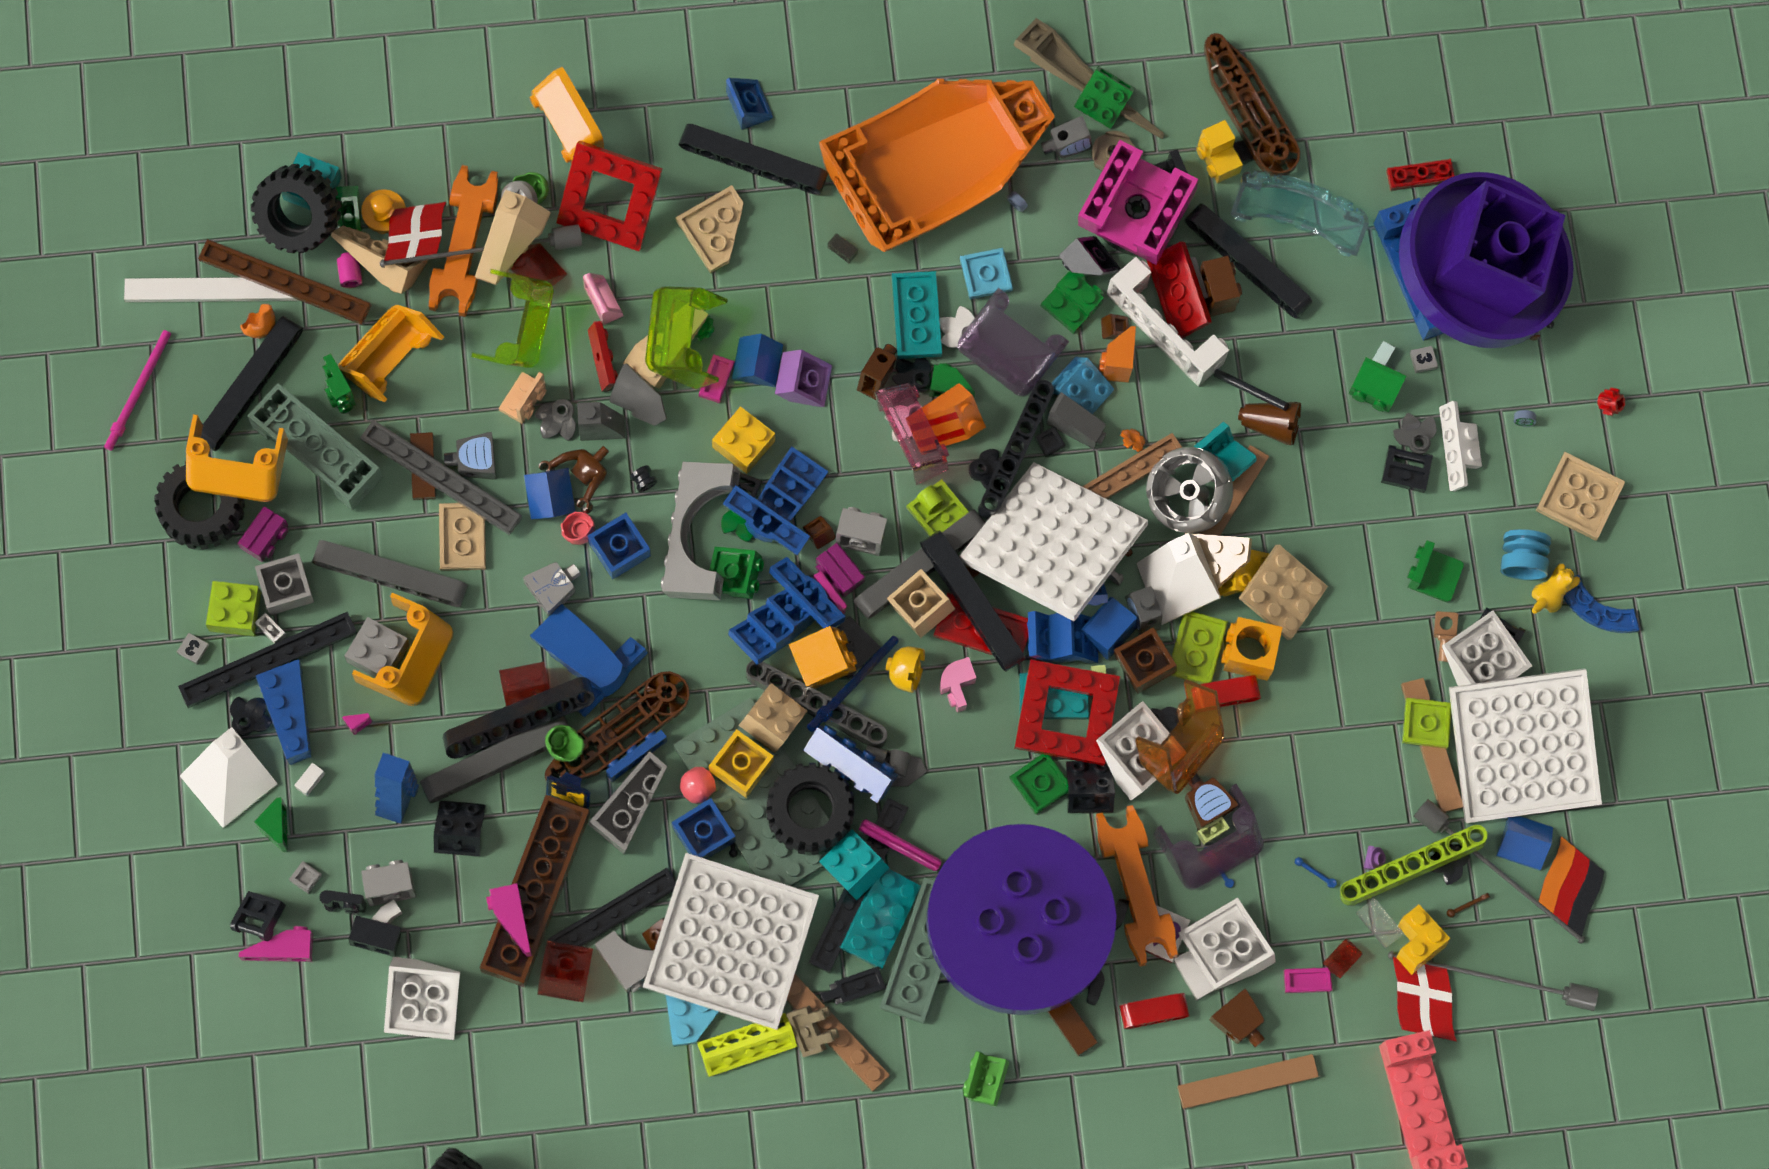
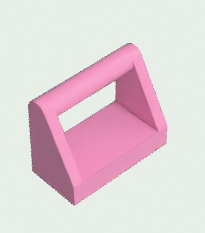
M592 273L584 275V289L603 325L623 317V313L605 277Z

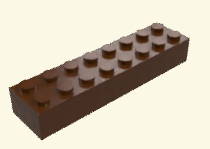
M545 795L512 884L518 885L532 956L527 957L502 924L497 921L480 965L482 973L524 988L526 987L590 817L589 809Z

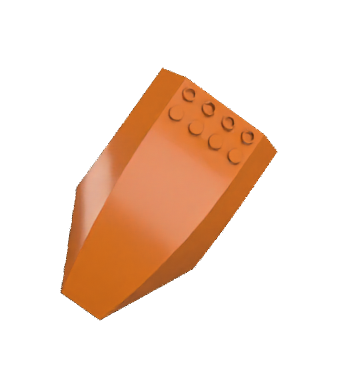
M937 78L935 82L904 101L870 119L821 140L819 145L826 171L867 240L873 246L886 252L949 222L1001 190L1055 116L1034 81L1023 80L1022 82H1016L1015 80H1007L1006 82H992V80L975 79L973 81H968L967 79L944 81V79Z

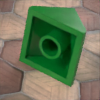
M277 797L254 823L259 831L282 852H288L287 806L282 797Z

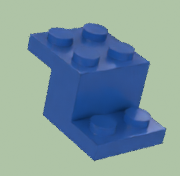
M1038 611L1028 612L1029 657L1053 664L1076 660L1089 664L1098 663V649L1081 630L1091 617L1080 614L1075 621H1072L1059 613L1047 615Z

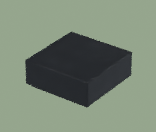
M1055 426L1035 436V440L1045 457L1065 447V443Z

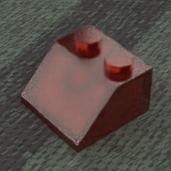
M541 243L529 245L528 250L518 257L513 263V267L507 272L532 302L567 275Z
M544 662L499 670L506 706L550 689Z
M547 941L537 995L584 1002L593 949Z

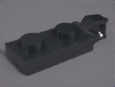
M874 967L835 981L829 985L831 990L820 993V998L823 1004L835 1001L836 1005L845 1004L886 990V986L879 967Z

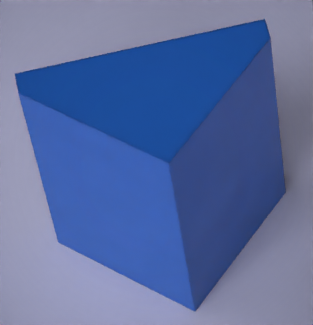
M726 79V93L742 130L773 118L758 80Z
M763 334L739 337L732 380L776 387L783 344Z
M569 468L524 475L531 519L550 518L576 512Z
M1110 597L1108 603H1104L1081 630L1102 656L1109 660L1114 654V649L1120 647L1137 629V616L1113 597Z
M1521 816L1508 817L1496 856L1540 871L1552 845L1553 827Z

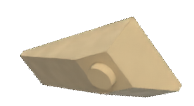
M505 190L497 207L475 278L497 285L513 267V263L518 257L528 250V246L532 241L542 234L551 214L550 211L525 196Z
M341 226L331 234V237L380 283L396 293L402 294L411 288L428 260L386 265L385 268H382L380 261L385 258L389 244L388 240L370 239L369 234L346 226Z
M692 302L688 303L638 342L623 364L627 363L645 381L660 389L709 314Z

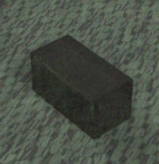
M837 233L828 242L827 248L848 264L858 254V249Z

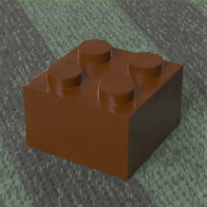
M1228 256L1203 261L1200 273L1208 295L1205 302L1210 317L1234 312L1242 295L1241 285L1239 282L1236 283L1234 277L1236 275L1234 263H1230Z
M1154 627L1114 649L1117 661L1137 694L1177 672V665Z

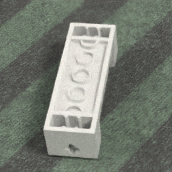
M1135 257L1110 279L1106 295L1199 387L1216 369H1219L1224 364L1229 352L1228 345L1223 339L1217 338L1213 334L1194 351L1191 343L1186 339L1183 340L1178 335L1175 327L1167 324L1162 319L1160 312L1155 308L1152 309L1147 304L1144 296L1140 294L1148 285L1151 271L1145 261H1140Z

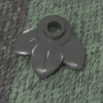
M559 399L553 404L545 403L537 409L534 416L543 420L540 427L543 438H550L558 433L567 441L573 437L576 430V422L572 417L574 408L570 401ZM564 406L566 412L560 414L558 412L559 407Z
M1406 413L1402 421V428L1393 431L1394 438L1400 445L1408 446L1413 453L1424 454L1429 450L1430 440L1436 434V423L1432 416L1426 418L1421 423L1416 417ZM1420 441L1422 442L1423 446L1418 447L1416 446L1415 442Z

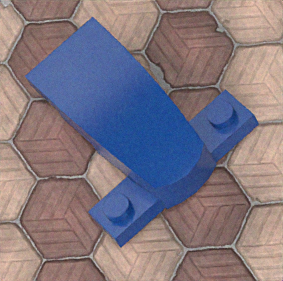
M791 446L758 499H755L735 485L723 502V505L746 520L745 526L748 532L755 538L770 543L775 540L795 555H798L810 536L790 522L812 496L829 471Z
M788 557L772 565L769 573L785 590L767 598L765 605L748 613L745 621L729 629L728 635L757 665L794 640L815 620L823 628L829 626L836 627L845 621V615L828 599L826 591L821 584L810 576L805 575Z
M563 604L530 635L533 641L544 648L552 658L565 666L570 673L578 678L585 677L589 679L595 699L591 705L577 711L583 717H586L604 697H608L616 692L626 681L628 673L648 654L647 650L632 637L613 653L585 623Z

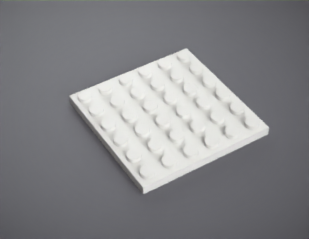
M1033 462L1006 496L999 511L991 515L959 558L963 564L1075 621L1148 526V520Z
M1585 668L1449 687L1464 820L1466 823L1602 804L1587 670Z
M685 853L643 988L777 1030L819 895Z

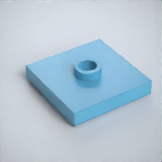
M1003 248L960 256L969 299L1013 291Z

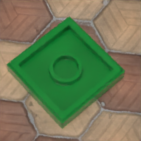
M1041 754L1009 776V779L1035 815L1068 793L1067 778L1050 755Z

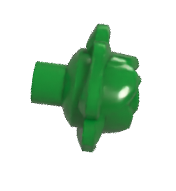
M710 316L707 317L695 335L698 341L711 337L714 332V320Z

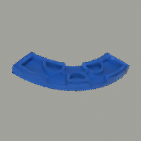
M1581 578L1578 586L1564 595V600L1580 618L1597 628L1616 633H1633L1640 630L1634 609H1616L1598 603L1586 590Z

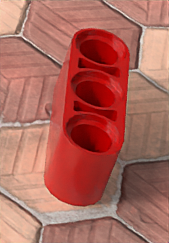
M1255 675L1199 684L1192 688L1198 711L1249 703L1261 699Z
M1185 993L1135 1001L1119 1006L1124 1029L1164 1023L1190 1016Z

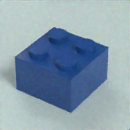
M627 513L622 514L588 535L589 545L612 580L651 557L649 546Z
M711 798L672 821V828L688 854L709 859L736 841V836Z

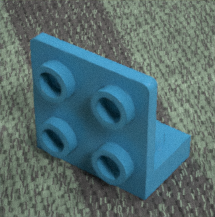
M1075 356L1052 382L1054 395H1059L1060 392L1065 394L1091 414L1114 391L1112 385L1089 358Z

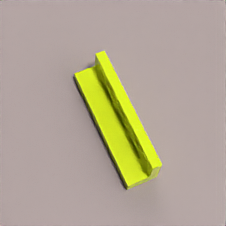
M786 1013L781 1015L779 1024L784 1022L785 1026L777 1028V1030L754 1023L698 1042L697 1045L708 1077L797 1047ZM753 1032H761L759 1035L751 1036ZM735 1038L739 1039V1041L736 1043H728L730 1040H733ZM717 1047L715 1050L705 1052L706 1048Z

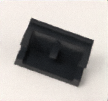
M356 915L348 938L349 944L354 947L395 957L401 938V927Z

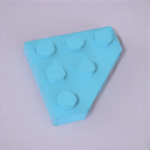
M666 995L673 1047L697 1043L719 1012Z

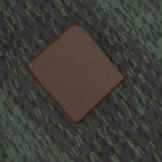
M1109 314L1101 319L1102 338L1116 339L1129 328L1128 316Z
M822 516L817 517L802 527L805 533L810 536L809 539L817 549L822 548L836 538L832 527Z

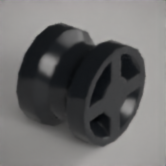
M649 465L636 469L630 475V479L637 484L636 489L638 492H644L658 482L657 478L650 473L651 468Z

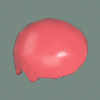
M573 512L567 515L563 523H561V535L573 545H583L589 542L588 535L595 531L594 520L587 513Z
M694 767L682 776L680 790L689 802L701 804L707 801L711 794L716 791L715 779L710 771L704 767Z

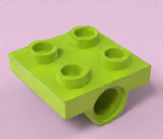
M942 479L933 486L926 487L917 495L916 499L906 506L929 536L939 530L941 532L945 531L968 513V510Z

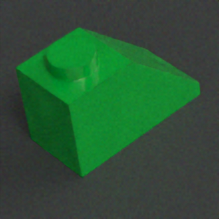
M336 187L338 192L336 199H339L341 202V207L337 210L341 212L338 228L346 226L362 232L359 187Z
M946 363L934 365L929 397L937 398L959 383L973 397H975V391L957 368Z

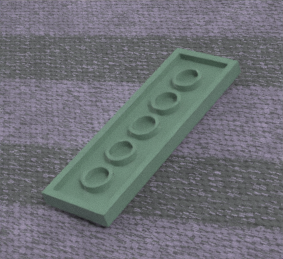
M926 877L923 879L879 1008L924 1024L941 974V970L931 951L927 935V908L934 880Z

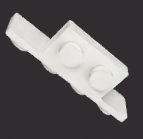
M1451 401L1440 406L1439 410L1449 489L1455 492L1468 486L1466 468L1482 467L1477 424L1460 422L1457 401Z

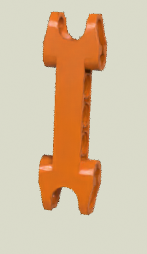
M461 166L453 182L450 194V206L459 208L448 252L475 248L483 212L491 214L495 212L498 200V172L491 171L485 184L474 186L468 181V166ZM474 253L449 256L446 259L444 269L433 268L429 282V310L436 311L442 298L454 296L459 299V316L466 317L475 298L478 279L475 278V275L469 274Z
M1133 805L1126 807L1127 825L1121 829L1111 827L1103 813L1096 814L1095 818L1101 854L1103 858L1114 856L1125 895L1129 901L1133 922L1125 924L1124 930L1129 948L1133 952L1139 966L1142 967L1146 966L1147 956L1145 947L1150 943L1163 945L1170 959L1176 958L1178 953L1175 928L1171 915L1167 913L1159 916L1139 851L1141 848L1148 847L1146 831Z

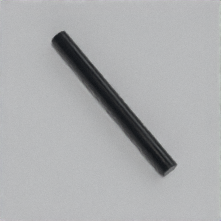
M1216 369L1214 372V377L1279 409L1286 411L1289 408L1288 402L1220 369Z

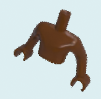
M604 446L595 455H592L585 449L568 451L549 462L545 460L540 462L539 469L544 470L549 466L547 471L555 470L562 463L577 460V463L570 471L584 485L588 486L584 497L577 501V506L581 508L587 503L583 512L589 514L593 510V505L590 501L598 486L607 475V470L600 461L610 451Z

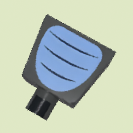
M1083 115L1051 129L1052 139L1041 142L1045 155L1057 151L1059 158L1084 152L1093 147Z
M492 432L459 439L456 441L457 452L444 453L445 466L458 465L460 476L496 479Z
M1151 586L1125 596L1129 610L1137 616V631L1139 635L1153 627L1155 631L1161 630L1162 612Z

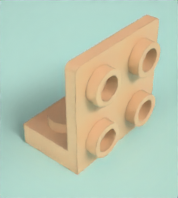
M522 372L500 405L499 411L523 424L525 419H530L535 410L533 406L537 400L541 401L547 391L545 389L544 374L539 372L534 379Z

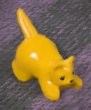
M1559 563L1548 581L1534 587L1532 598L1536 599L1537 602L1533 606L1532 613L1536 614L1543 608L1547 609L1550 613H1554L1562 607L1564 595L1580 583V578L1574 577L1573 570L1565 569V565Z

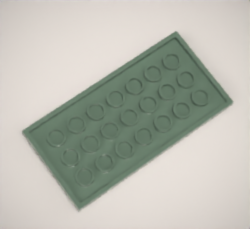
M749 698L673 744V747L688 771L694 767H704L709 771L710 763L737 729L774 756V762L747 798L712 774L715 779L716 791L711 794L709 799L713 800L736 836L735 845L754 875L793 886L824 867L819 861L828 852L823 850L819 851L817 855H812L811 852H805V855L798 854V850L793 849L791 851L786 848L783 842L779 843L774 832H771L766 815L768 793L778 776L781 777L784 775L785 770L789 768L792 770L796 767L782 746L774 753L739 726L755 704L752 698ZM810 789L802 790L792 797L789 803V815L798 826L815 829L829 821V818Z

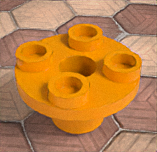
M386 189L374 191L365 198L362 204V218L370 229L379 234H385L389 232V221L394 209L405 208V203L400 195L394 191Z

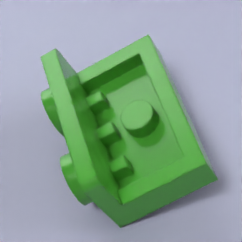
M976 1051L975 1056L970 1061L969 1077L963 1086L964 1096L973 1102L997 1107L1009 1061Z

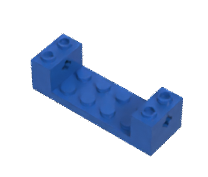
M1419 197L1379 211L1373 224L1424 341L1444 333L1435 327L1415 305L1405 286L1399 261L1402 229L1408 215L1421 200Z

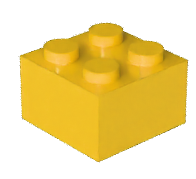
M740 406L712 439V448L744 473L748 474L775 442V433Z
M736 729L710 763L709 771L747 798L774 762V756Z

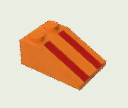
M960 383L904 419L919 453L967 440L986 428L973 395Z

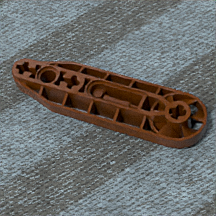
M1219 33L1209 35L1204 44V53L1213 89L1258 167L1271 177L1289 175L1295 170L1300 160V149L1251 62L1235 49L1223 35ZM1239 61L1248 68L1249 73L1244 72ZM1221 62H1227L1230 64V66L1225 67L1221 64ZM1214 73H1216L1218 78L1220 79L1222 83L1221 87H1218L1216 81L1214 80ZM1253 77L1260 91H1255L1249 79ZM1226 91L1233 104L1229 106L1222 92ZM1261 96H1264L1271 109L1266 110L1260 99ZM1237 109L1244 122L1239 123L1232 110ZM1270 115H1275L1281 127H1276ZM1243 128H1248L1254 138L1253 141H1249ZM1289 153H1296V159H1287ZM1285 163L1288 167V170H1283L1282 166Z
M671 671L659 672L577 731V734L581 735L584 739L585 745L583 749L584 755L581 754L577 757L581 760V764L577 767H571L568 764L569 762L553 759L545 771L546 783L549 785V780L567 786L600 774L608 768L607 766L613 760L623 757L632 746H638L651 732H657L680 715L687 707L690 699L689 687L685 679ZM682 682L684 685L677 690L675 685ZM645 688L644 696L642 697L639 691ZM667 691L668 693L670 691L671 697L667 698V696H665V698H663V692ZM636 694L639 700L626 710H623L620 705ZM677 696L686 700L685 703L678 702ZM647 705L651 712L648 714L643 709V706ZM618 708L620 714L605 724L602 718ZM637 710L639 711V713H638L636 716L630 717V718H629L626 722H624L622 725H620L619 727L615 728L614 731L612 730L615 726H617L619 723H621L622 721H624L626 718H628V717H629L630 715H632L634 712H636ZM640 716L643 717V719H641L639 722H637L635 725H633L631 728H629L627 731H625L617 737V735L620 734L624 729H626L631 724L635 723V720L637 718H639ZM658 716H659V717H662V718H667V719H665L663 722H661V720L658 718ZM655 719L659 725L643 736L640 729ZM599 721L602 727L587 738L583 732ZM637 733L640 739L624 749L621 743ZM589 746L597 747L598 751H590ZM618 746L622 752L606 763L603 757ZM598 760L601 761L603 766L598 770L587 774L584 772ZM554 772L557 775L560 774L561 778L559 780L552 777Z

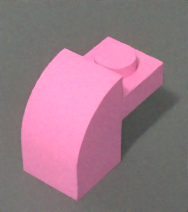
M969 657L948 665L943 671L940 681V693L950 692V694H947L950 706L955 707L957 713L966 710L967 706L961 688L976 682V675Z

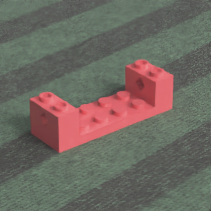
M1430 1030L1384 1041L1379 1048L1412 1168H1468L1462 1144L1456 1146L1431 1058L1436 1053Z

